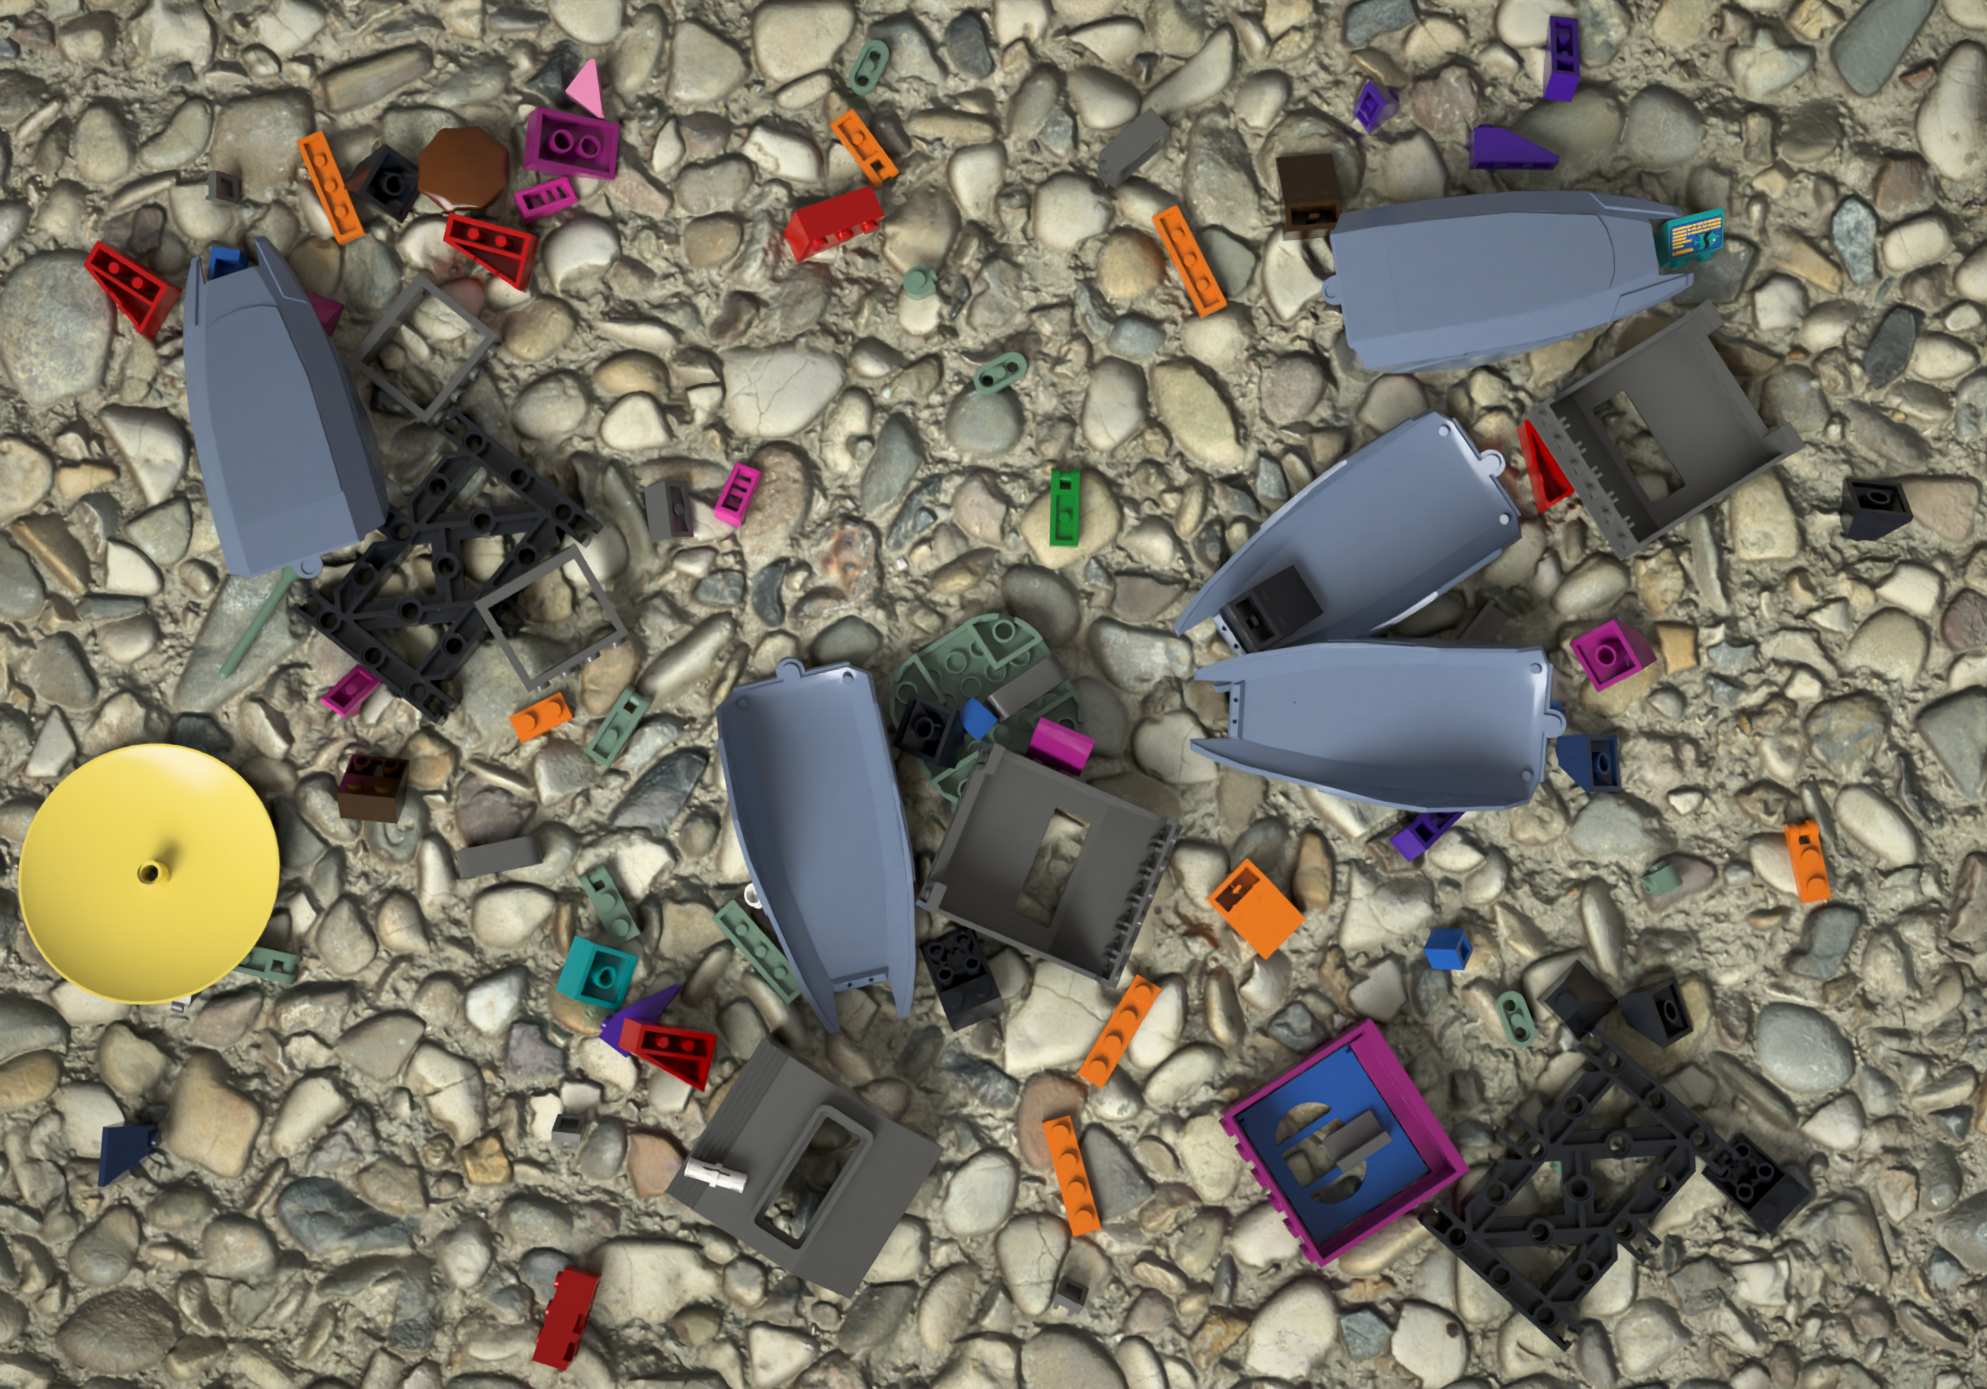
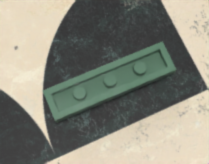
M732 899L712 917L713 921L788 1005L802 993L787 957L735 899Z

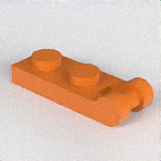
M853 108L830 124L832 131L875 189L882 186V182L888 177L893 178L899 174L896 166ZM879 161L883 168L875 172L871 166Z
M1805 820L1804 824L1796 825V823L1785 824L1784 832L1800 903L1832 898L1818 836L1819 827L1816 820ZM1806 835L1807 843L1800 845L1799 836Z

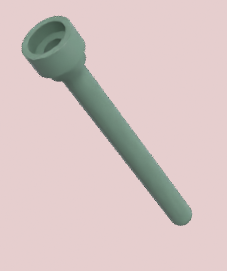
M292 565L283 568L282 578L219 671L221 678L227 679L230 677L293 582L296 583L298 579L302 580L303 577L296 574Z

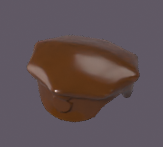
M480 126L443 128L438 131L430 143L418 154V191L446 212L470 211L492 207L508 185V148Z

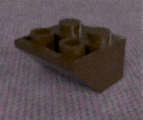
M352 754L337 790L340 818L398 824L405 805L410 761L407 759Z

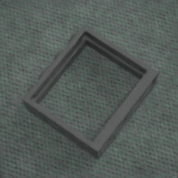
M418 273L347 361L433 429L442 419L445 420L447 418L448 409L453 403H458L466 394V387L471 381H476L484 372L483 367L489 359H494L498 356L497 352L502 347L501 345L504 341L488 326ZM431 293L483 334L485 339L427 410L424 411L369 368V366L425 297Z
M575 543L474 600V604L528 693L532 690L536 693L541 692L551 685L549 680L558 675L561 679L576 671L574 666L582 661L588 664L601 656L599 651L608 646L611 649L620 646L626 641L624 637L629 634ZM574 559L616 630L530 679L488 608Z

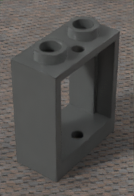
M1151 107L1100 151L1097 166L1099 171L1097 173L1105 184L1109 185L1111 183L1117 189L1166 146L1170 127Z

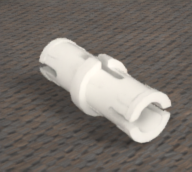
M690 1157L684 1176L709 1182L711 1187L718 1185L742 1193L748 1174L723 1168V1164L720 1163L713 1165Z

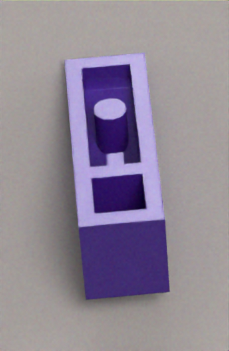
M1550 16L1543 71V99L1571 102L1580 78L1578 19Z
M1369 81L1365 84L1352 113L1370 134L1397 113L1400 107L1399 99L1392 89H1387L1383 83Z
M1492 124L1478 125L1474 127L1469 135V169L1553 170L1559 163L1558 155L1504 128H1494Z
M1419 812L1390 841L1409 862L1427 851L1465 812Z
M679 983L674 984L617 1012L614 1016L609 1014L599 1027L603 1031L598 1037L625 1058L629 1057L631 1053L618 1046L625 1017L656 1022L683 986Z

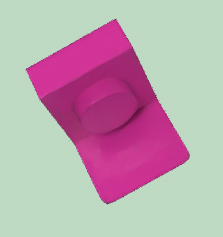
M357 664L321 698V702L343 718L356 717L361 703L379 687L381 680L360 664Z

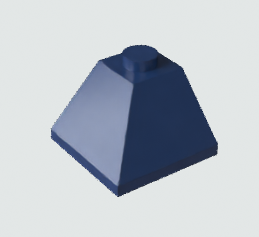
M1581 734L1556 737L1557 745L1555 752L1558 758V766L1585 792H1621L1617 735Z
M123 1121L103 1127L98 1187H106L127 1179L156 1153V1148H159L161 1143V1132L158 1131L159 1123Z

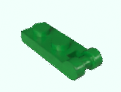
M1051 468L1049 547L1078 548L1080 469L1060 471V468ZM1060 482H1070L1071 490L1060 489Z

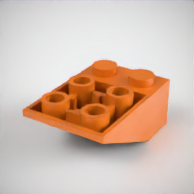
M1243 858L1204 898L1264 960H1267L1306 920L1248 858Z

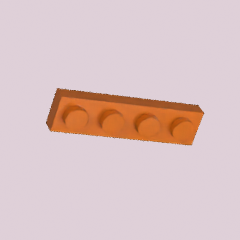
M321 130L297 140V145L337 242L343 245L367 235L351 195L344 189L346 183L325 133Z
M1176 204L1152 216L1151 221L1201 319L1226 307L1227 302L1178 205Z
M1135 975L1077 1074L1103 1088L1162 990L1161 988L1140 975Z
M1070 1114L1043 1121V1129L1073 1237L1101 1229Z

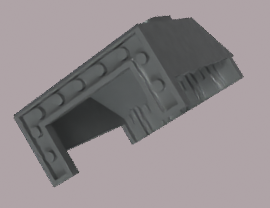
M1710 299L1558 395L1551 396L1526 414L1620 561L1641 550L1655 539L1780 461L1806 447L1790 422L1770 433L1709 340L1708 336L1725 324ZM1622 391L1625 392L1684 483V487L1657 504H1652L1593 413L1594 408Z
M983 743L915 904L929 912L943 916L1116 989L1183 825L1178 824V821L1157 815L1005 749L1006 747L997 743ZM1056 807H1060L1090 820L1091 826L1048 927H1044L1014 914L1013 909Z
M770 1033L760 1041L665 1192L789 1273L851 1299L945 1148L935 1142L936 1139L925 1133L923 1135L779 1042V1038ZM830 1117L858 1135L861 1141L800 1238L795 1239L765 1220L764 1214L824 1119ZM693 1157L713 1165L720 1163L723 1164V1168L748 1174L743 1192L739 1193L738 1191L718 1185L711 1187L709 1182L684 1176L689 1158Z

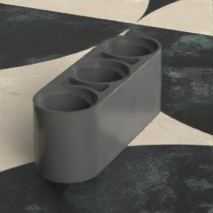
M1052 654L985 698V701L999 722L1003 723L1067 681L1070 676L1056 655Z
M538 835L525 836L456 851L461 880L543 863Z

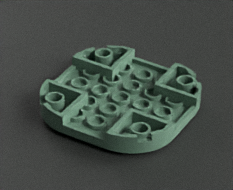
M991 613L971 618L927 648L912 655L900 667L894 677L889 697V708L896 730H898L911 692L920 694L957 711H960L974 697L995 716L985 698L1052 655V653L1044 643L1041 635L1031 625L1017 617ZM1067 680L1005 722L1000 723L998 720V723L981 740H977L963 728L965 743L955 769L936 766L914 755L913 757L934 789L947 800L958 804L983 743H997L1006 747V750L1030 760V757L1025 754L1040 717L1082 734L1084 724L1083 706L1076 689ZM1046 764V767L1050 769H1057L1051 765Z

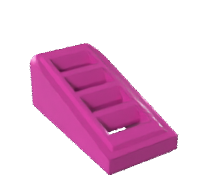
M568 176L514 193V203L524 225L538 221L578 203V198ZM562 187L566 198L561 199L557 188ZM550 191L555 200V202L552 203L550 202L549 197L547 195V193ZM537 197H541L543 206H539ZM530 201L533 209L528 210L526 202Z
M736 462L714 508L715 518L741 527L763 472ZM738 475L752 479L751 483L738 479ZM734 485L741 487L743 489H746L747 492L744 493L742 491L734 489L733 487ZM732 496L734 498L742 500V502L740 504L738 502L732 501L729 499V497Z

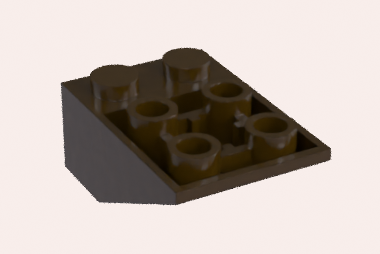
M1332 153L1276 157L1283 241L1330 237V232L1335 229L1342 213L1341 196Z

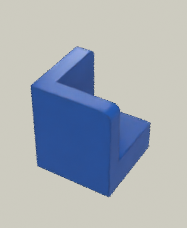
M212 246L207 280L210 281L247 269L249 257L238 249Z
M974 697L960 710L962 727L977 740H981L998 723V719Z
M1434 928L1423 948L1433 969L1464 970L1473 951L1465 929Z

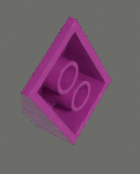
M537 107L528 114L523 169L549 175L614 180L620 124Z
M1040 717L1025 755L1029 756L1030 760L1046 766V764L1057 768V772L1071 778L1073 775L1079 777L1096 740Z

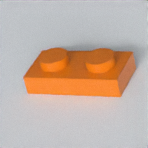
M559 692L510 716L509 719L520 742L525 743L574 719V716L563 693Z

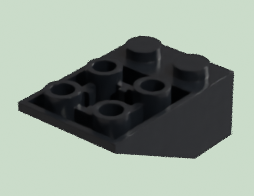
M1294 565L1249 589L1221 608L1249 653L1265 650L1324 613Z
M965 926L919 945L953 1032L1007 1010L974 929Z
M1741 1132L1729 1144L1741 1155L1736 1160L1730 1157L1726 1159L1722 1156V1153L1725 1151L1723 1150L1713 1160L1719 1165L1724 1164L1728 1167L1725 1173L1720 1176L1706 1167L1701 1174L1755 1228L1772 1241L1811 1201V1193Z

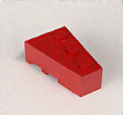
M870 185L796 210L784 231V235L797 263L838 244L849 241L860 234H870L876 231L885 214Z
M449 213L443 241L517 290L524 293L527 292L540 238L525 232Z
M97 240L83 264L102 289L109 293L118 304L117 307L131 320L135 325L134 328L140 335L156 337L183 290L116 246Z
M1528 419L1516 429L1539 515L1576 491Z
M625 1017L618 1046L679 1081L705 1092L717 1035L701 1028Z
M570 1264L563 1271H558L553 1286L557 1290L554 1298L550 1299L544 1315L547 1318L544 1326L541 1327L536 1339L537 1346L532 1361L566 1371L576 1360L602 1274Z

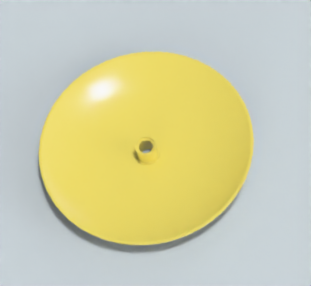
M140 744L116 749L94 758L68 775L46 798L36 813L28 829L19 862L18 888L22 915L34 944L45 960L67 981L83 991L103 999L126 1004L150 1005L183 999L201 992L228 975L245 959L263 934L271 917L279 888V846L271 818L261 799L242 776L218 759L195 749L171 744ZM157 867L158 876L154 881H151L149 877L150 871Z

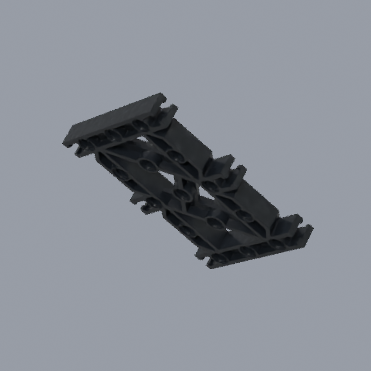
M457 409L451 412L449 418L451 420L455 419L459 423L462 421L468 427V430L463 433L460 439L456 438L451 434L453 429L450 427L446 428L444 425H441L437 431L456 445L460 451L445 453L408 498V515L389 502V510L395 515V519L390 523L389 527L386 528L382 525L377 528L388 540L373 542L334 589L335 604L318 590L309 586L303 596L307 599L309 597L316 599L322 605V609L314 617L307 612L309 606L305 603L303 605L295 603L291 608L432 722L443 726L447 719L441 713L436 714L429 707L435 697L438 696L447 702L445 705L452 712L457 709L460 703L437 686V683L452 681L490 634V628L474 604V600L553 556L562 545L561 530L587 548L591 543L588 540L589 536L584 533L580 537L573 530V527L580 518L591 523L595 534H598L604 527L599 521ZM475 438H482V446L477 450H471V442ZM481 466L528 502L490 508L477 507L473 510L444 513ZM525 472L527 474L526 481L521 485H515L516 475ZM439 482H446V490L442 494H435L436 485ZM564 507H570V517L566 520H560L558 516L560 510ZM489 516L491 519L489 527L483 530L479 529L480 519ZM403 526H409L410 534L406 538L400 539V529ZM526 533L481 589L466 591L464 577L466 566L462 557L461 540L491 539L495 536ZM431 544L433 556L431 568L435 576V595L406 596L401 599L371 602L417 545ZM534 551L535 560L531 564L525 565L523 563L524 554ZM447 561H454V570L449 574H444L443 565ZM372 570L374 577L371 582L365 584L363 582V575L366 571ZM528 586L522 588L521 590L515 593L524 592ZM507 597L500 601L496 608L489 609L498 626L515 637L521 628L517 625L515 627L508 625L501 616L508 607H512L520 612L517 615L519 620L525 619L528 621L532 614L512 598ZM412 605H417L418 614L414 618L409 619L407 617L408 608ZM335 614L337 623L333 628L329 629L326 624L327 619ZM454 622L417 669L370 632ZM456 640H461L463 644L462 650L458 654H453L451 652L452 643ZM379 649L382 657L378 663L373 664L370 659L371 654ZM423 684L426 687V694L423 698L417 699L415 697V689Z
M1590 1023L1584 1030L1588 1032L1591 1038L1595 1036L1602 1043V1046L1594 1055L1584 1048L1586 1045L1582 1043L1579 1037L1571 1043V1046L1594 1067L1578 1069L1537 1115L1538 1130H1535L1515 1111L1512 1110L1508 1114L1506 1119L1509 1122L1519 1123L1524 1128L1525 1133L1515 1142L1506 1136L1509 1133L1506 1127L1502 1129L1498 1126L1493 1132L1515 1150L1516 1155H1501L1460 1202L1461 1217L1454 1214L1435 1197L1430 1202L1433 1206L1432 1210L1438 1213L1441 1209L1448 1217V1220L1443 1223L1441 1228H1436L1430 1223V1220L1427 1218L1428 1214L1425 1211H1422L1416 1218L1421 1225L1564 1352L1569 1349L1572 1343L1568 1340L1565 1341L1561 1336L1558 1338L1552 1332V1329L1558 1325L1559 1321L1563 1320L1570 1325L1567 1329L1571 1333L1574 1332L1577 1336H1580L1584 1330L1561 1307H1574L1579 1304L1618 1260L1617 1244H1620L1639 1262L1644 1264L1648 1259L1643 1254L1645 1251L1640 1247L1635 1250L1630 1244V1241L1636 1237L1637 1233L1641 1232L1648 1237L1646 1240L1651 1244L1650 1247L1653 1250H1656L1663 1243L1643 1226L1639 1219H1650L1657 1216L1696 1172L1695 1156L1713 1172L1722 1176L1728 1167L1724 1164L1719 1165L1708 1156V1153L1714 1149L1715 1145L1717 1144L1725 1150L1722 1156L1726 1159L1730 1157L1736 1160L1741 1155L1600 1029ZM1610 1053H1615L1617 1058L1615 1065L1606 1067V1056ZM1614 1084L1660 1124L1658 1126L1621 1128L1610 1126L1602 1129L1574 1130ZM1655 1092H1659L1660 1102L1656 1106H1650V1096ZM1570 1097H1577V1107L1574 1110L1567 1111V1100ZM1702 1131L1705 1136L1704 1141L1700 1145H1695L1693 1141L1694 1136ZM1616 1136H1621V1146L1618 1149L1612 1150L1610 1147L1611 1140ZM1531 1141H1538L1540 1145L1539 1150L1535 1154H1528V1144ZM1657 1156L1610 1211L1594 1212L1593 1196L1595 1194V1186L1592 1181L1591 1159L1614 1158L1622 1160L1628 1157ZM1560 1161V1189L1563 1195L1564 1214L1541 1215L1533 1213L1528 1216L1497 1217L1545 1162ZM1662 1175L1665 1176V1185L1660 1189H1656L1654 1185L1656 1178ZM1577 1180H1582V1190L1579 1193H1572V1184ZM1495 1184L1500 1185V1194L1494 1198L1489 1197V1188ZM1623 1219L1627 1220V1228L1623 1232H1616L1617 1222ZM1544 1224V1233L1541 1236L1534 1237L1532 1235L1534 1226ZM1453 1229H1462V1236L1459 1240H1449V1234ZM1579 1244L1540 1289L1494 1249L1523 1246L1544 1248L1549 1245ZM1584 1263L1588 1264V1272L1583 1276H1577L1578 1266ZM1505 1268V1277L1501 1280H1494L1493 1274L1495 1270ZM1545 1307L1550 1308V1314L1546 1319H1538L1539 1310Z

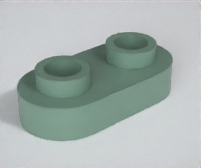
M871 40L864 44L849 74L850 87L858 95L865 96L871 94L876 89L888 65L889 50L882 41ZM878 54L881 57L879 60L873 61L871 56ZM862 78H865L869 81L866 85H860L858 83L859 80Z
M1008 352L978 368L974 374V386L983 395L995 394L1021 380L1026 374L1027 362L1020 353ZM1010 364H1015L1018 370L1012 373L1008 371L1007 367ZM985 377H990L993 383L986 386L982 381Z
M1515 991L1500 993L1495 1000V1010L1507 1041L1511 1045L1520 1048L1530 1046L1536 1038V1028L1525 999ZM1512 1000L1514 1006L1508 1011L1505 1008V1002ZM1518 1027L1524 1030V1034L1520 1038H1517L1515 1035V1030Z

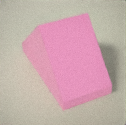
M590 59L565 92L570 101L595 119L607 121L600 69L596 60Z

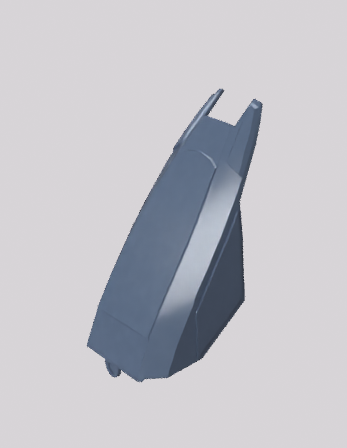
M1520 190L1427 199L1341 213L1335 229L1330 232L1336 275L1324 281L1321 294L1327 303L1332 305L1341 304L1347 343L1350 348L1356 351L1366 369L1389 374L1470 369L1548 347L1573 338V335L1647 310L1674 297L1692 286L1694 273L1659 275L1650 220L1682 217L1683 213L1679 207L1644 198L1611 193Z
M265 236L255 237L259 266L250 267L205 283L200 256L198 255L191 260L185 292L183 319L184 367L189 414L203 482L229 574L245 575L247 578H254L292 565L297 575L308 579L314 578L321 572L323 567L321 555L360 543L365 540L367 534L385 524L390 506L377 437L347 367L331 336L328 337L294 271L271 241Z
M1433 407L1404 420L1335 464L1268 518L1260 526L1261 529L1204 584L1188 604L1174 625L1177 636L1182 635L1208 617H1211L1236 657L1249 654L1221 608L1249 589L1294 565L1324 613L1265 650L1310 643H1325L1329 639L1373 638L1502 555V551L1522 538L1519 517L1522 515L1521 510L1498 478L1506 468L1504 454L1496 449H1488L1481 453L1458 419L1455 417L1449 418ZM1217 681L1211 686L1217 693L1230 691L1232 681Z
M1445 638L1329 639L1325 643L1302 644L1249 653L1195 670L1193 680L1232 682L1230 688L1228 738L1190 739V749L1210 760L1241 771L1318 789V792L1380 806L1422 813L1503 811L1529 804L1538 784L1545 779L1548 738L1561 736L1566 731L1568 724L1567 718L1561 711L1551 709L1554 666L1548 662L1542 645Z
M783 658L776 666L777 676L737 685L733 688V693L716 707L719 738L717 741L732 820L747 869L765 915L769 916L797 982L816 1016L829 1034L841 1033L833 993L888 980L891 982L899 1019L908 1017L913 998L916 967L913 881L916 880L911 842L897 770L872 672L852 666L848 661H840L805 670L802 661L798 658Z

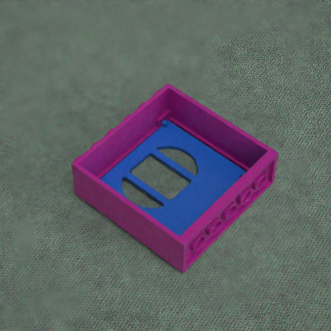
M1369 1018L1360 1019L1219 1111L1222 1116L1218 1120L1219 1124L1227 1136L1232 1137L1234 1135L1238 1141L1234 1147L1243 1161L1246 1163L1251 1161L1254 1168L1250 1172L1262 1188L1267 1186L1270 1193L1266 1197L1278 1213L1283 1211L1287 1217L1282 1221L1290 1234L1295 1239L1299 1237L1303 1242L1298 1245L1300 1250L1311 1264L1316 1262L1321 1268L1470 1171L1372 1019ZM1346 1042L1348 1043V1045H1345L1344 1047H1342L1329 1057L1325 1058L1324 1060H1322L1306 1072L1302 1073L1286 1085L1282 1086L1281 1088H1279L1263 1100L1259 1101L1258 1103H1256L1240 1115L1236 1116V1118L1234 1117L1235 1114H1237L1247 1106L1251 1105L1252 1103H1254L1270 1091L1274 1090L1290 1078L1294 1077L1295 1075H1297L1313 1063L1317 1062L1318 1060H1320L1336 1048L1340 1047ZM1316 1102L1331 1107V1110L1282 1143L1275 1144L1276 1130L1279 1122L1295 1106ZM1371 1111L1381 1128L1388 1133L1392 1141L1362 1160L1366 1161V1172L1363 1182L1358 1190L1349 1198L1336 1203H1323L1311 1199L1310 1196L1344 1173L1338 1167H1335L1303 1188L1283 1159L1282 1154L1336 1118H1340L1345 1125L1363 1112ZM1251 1142L1253 1143V1145H1254L1255 1148L1257 1149L1258 1153L1256 1152V1150H1255L1254 1147L1252 1146ZM1430 1169L1431 1172L1429 1174L1425 1175L1424 1177H1422L1421 1179H1419L1418 1181H1416L1400 1193L1396 1194L1395 1196L1381 1204L1382 1201H1384L1385 1199H1387L1388 1197H1390L1406 1185L1410 1184L1411 1182H1413L1414 1180L1428 1172ZM1280 1187L1282 1188V1190H1283L1284 1193L1286 1194L1287 1198L1285 1197V1195H1284L1283 1192L1281 1191ZM1289 1201L1291 1202V1204H1292L1293 1207L1295 1208L1296 1212L1294 1211V1209H1293L1292 1206L1290 1205ZM1365 1212L1367 1213L1366 1215H1364L1363 1217H1361L1360 1219H1358L1357 1221H1355L1339 1233L1335 1234L1319 1246L1316 1245V1243H1320L1321 1241H1323L1324 1239H1326L1327 1237H1329L1345 1225L1349 1224ZM1298 1215L1300 1216V1218H1301L1302 1221L1304 1222L1305 1226L1303 1225V1223H1302L1301 1220L1299 1219ZM1307 1229L1309 1230V1232H1310L1311 1235L1313 1236L1314 1240L1312 1239V1237H1311L1310 1234L1308 1233Z

